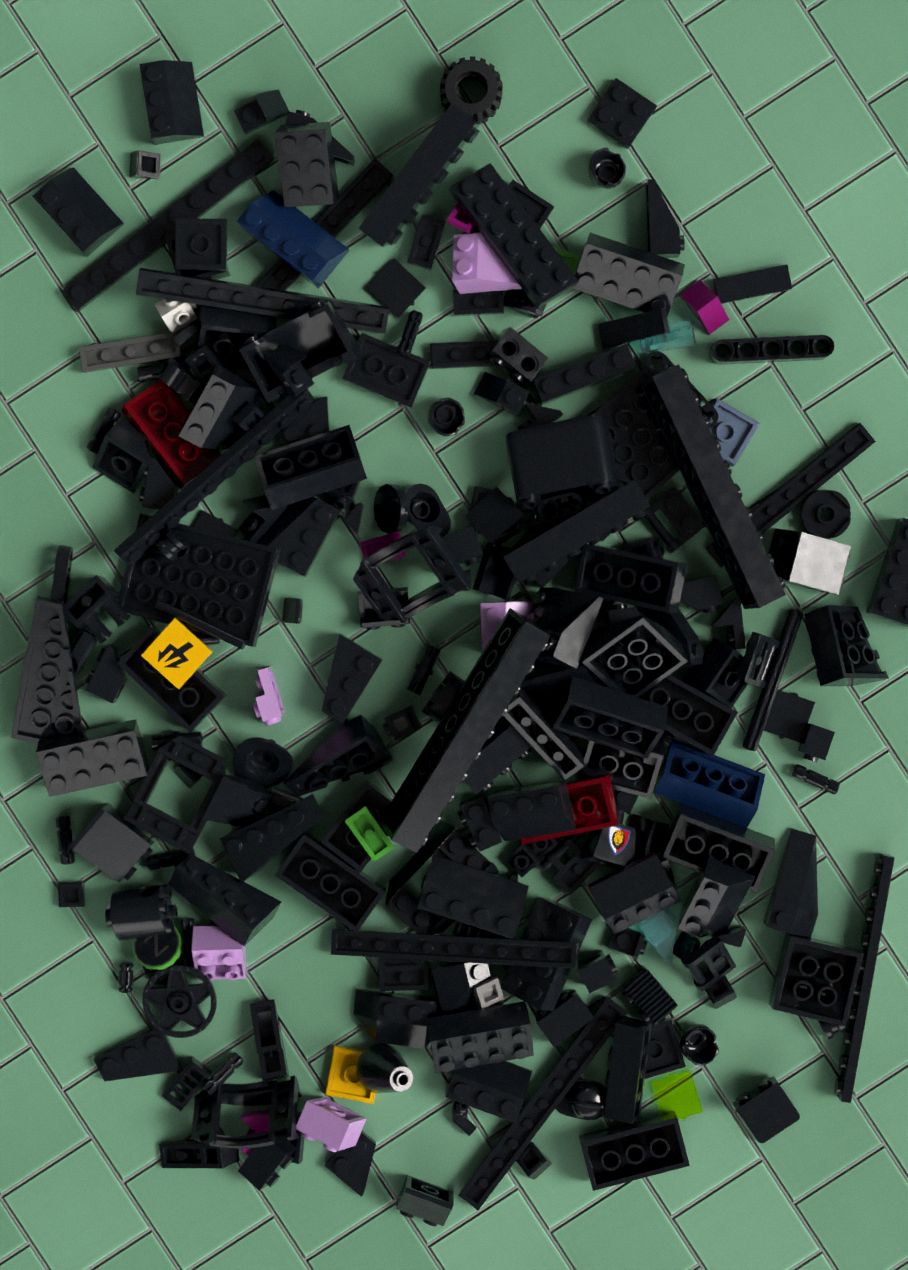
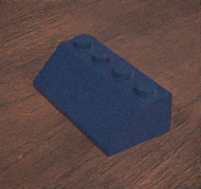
M274 190L253 201L237 220V223L246 233L318 289L349 252L345 245L296 207H285L283 197Z
M673 739L658 775L654 793L747 828L758 810L765 774L719 756H712L703 750Z

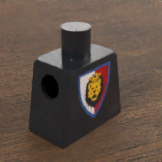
M616 809L617 826L590 831L581 859L617 870L635 861L636 831L632 827L623 825L625 814L623 810Z

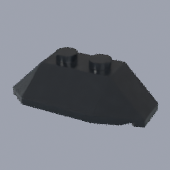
M356 988L353 1014L375 1043L425 1048L430 1044L427 1018L441 1016L436 997Z

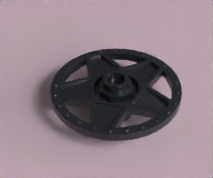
M174 964L166 969L158 970L152 975L144 988L142 1004L148 1021L155 1029L170 1037L187 1038L200 1033L210 1024L216 1012L217 996L213 984L200 970L188 965ZM183 971L195 975L203 983L189 985ZM169 972L167 987L151 988L157 978ZM210 996L211 1008L206 1019L199 1004ZM149 1002L163 1009L160 1022L151 1013ZM181 1020L195 1028L188 1031L172 1030Z

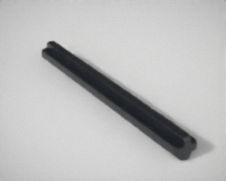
M796 609L789 611L779 639L778 649L776 648L765 680L766 685L764 689L762 688L743 743V747L747 750H757L800 627L803 612Z

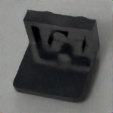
M774 1076L762 1080L757 1084L756 1088L750 1092H744L733 1102L736 1111L743 1118L759 1143H765L800 1119V1114Z

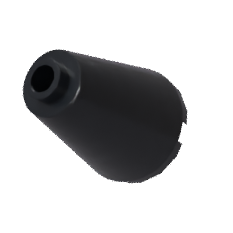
M377 1043L371 1045L369 1049L362 1052L356 1064V1075L366 1090L373 1093L403 1092L412 1085L413 1074L395 1047Z

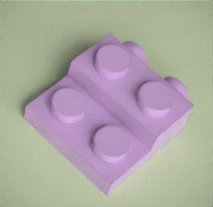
M270 666L257 670L259 675L255 676L259 691L264 690L265 694L255 698L256 702L253 703L257 718L261 717L265 726L280 722L281 716L286 714L273 670Z

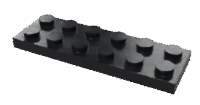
M491 163L450 187L449 192L537 309L577 285L579 280Z

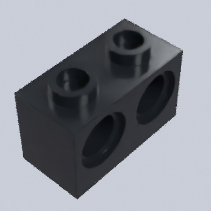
M511 327L504 329L486 352L491 357L490 361L495 366L505 368L510 373L509 376L519 384L532 382L548 360L546 355ZM503 344H506V345L509 346V348H510V355H509V356H507V355H505V354L503 353V351H502V345H503ZM523 359L529 363L530 368L528 372L523 370L521 366Z

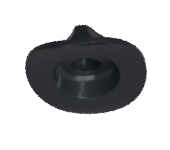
M258 737L246 739L237 747L233 757V768L238 777L258 781L265 788L274 787L284 781L293 766L291 754L272 739L267 740Z

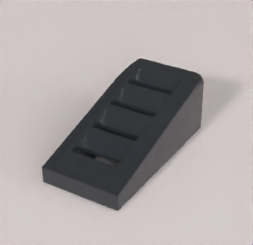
M193 1057L162 1094V1097L182 1111L202 1087V1084L211 1076L212 1071ZM192 1069L202 1078L198 1080L188 1071ZM184 1076L196 1084L194 1088L183 1080ZM178 1083L190 1091V1093L187 1095L178 1088ZM174 1090L184 1100L180 1102L170 1093Z

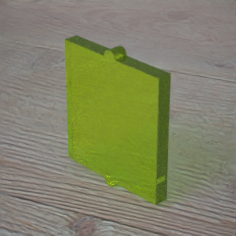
M690 1070L675 1075L670 1073L668 1077L651 1082L661 1114L675 1111L678 1120H686L688 1116L703 1112Z

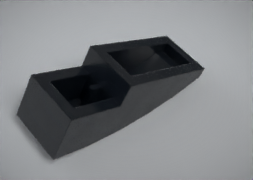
M275 1000L251 1003L250 1010L262 1079L270 1081L289 1077Z

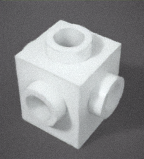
M162 299L154 304L172 334L198 319L194 312V309L197 308L196 304Z

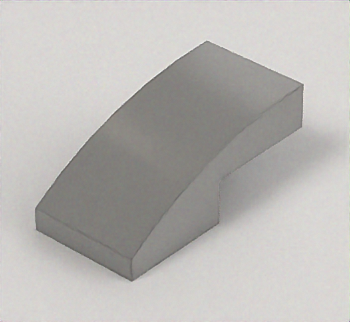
M497 976L474 986L477 1009L503 1005L502 1000L504 996Z

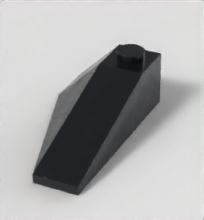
M359 715L339 727L284 781V785L297 796H302L326 788L329 782L339 779L345 782L350 780L351 775L364 772V775L372 773L393 761V758L375 727L362 715Z
M792 828L763 923L775 930L811 938L818 916L816 835Z

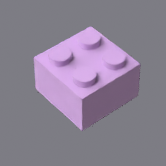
M326 1097L306 1101L296 1129L302 1132L301 1135L311 1141L318 1140L324 1143L323 1147L327 1150L337 1152L356 1146L367 1118Z

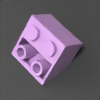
M193 926L192 956L194 967L204 973L210 981L246 979V945L240 944L219 926Z

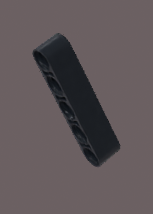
M827 335L722 339L712 345L709 356L712 362L720 365L811 361L825 359L832 354L835 345L832 338ZM818 341L826 344L827 351L825 354H821L816 350L815 346ZM796 342L802 346V353L800 355L792 353L790 348L792 343ZM767 344H774L777 347L776 356L767 354L765 350ZM742 345H749L752 348L753 353L751 357H745L741 354L740 349ZM717 346H724L727 349L728 355L726 358H719L716 355L715 350Z

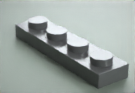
M179 332L79 347L83 372L87 373L157 362L159 360H169L170 358H182L181 345L174 349L169 342Z

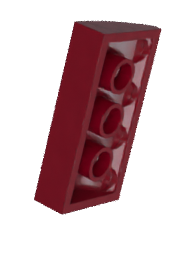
M162 380L124 404L121 412L130 424L142 433L146 445L181 490L221 456L217 449L200 448L179 437L181 427L189 412L172 389Z
M609 773L567 782L576 830L522 838V844L617 826L616 805Z

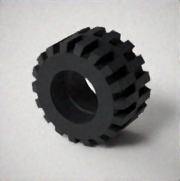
M470 56V60H465V57L459 59L458 63H455V61L451 63L449 70L446 69L444 71L443 79L441 78L440 82L442 107L444 106L445 111L452 104L457 105L477 122L482 121V123H485L490 116L493 117L501 105L503 90L500 74L494 70L495 66L491 63L489 65L486 64V60L483 58L480 61L475 60V56ZM467 79L478 80L485 86L486 95L477 103H465L456 94L458 85Z

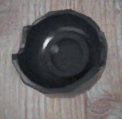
M602 148L595 151L590 158L588 174L592 182L597 186L611 189L620 185L624 179L626 165L619 153H613L609 148Z
M452 398L437 399L428 410V424L434 432L441 436L456 435L465 423L464 409L458 401Z
M695 1024L683 1032L680 1039V1048L683 1055L693 1064L706 1065L712 1062L719 1052L716 1044L717 1036L706 1025Z

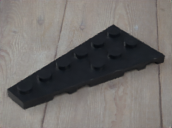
M40 596L36 599L11 738L38 743L39 740L83 731L63 601Z

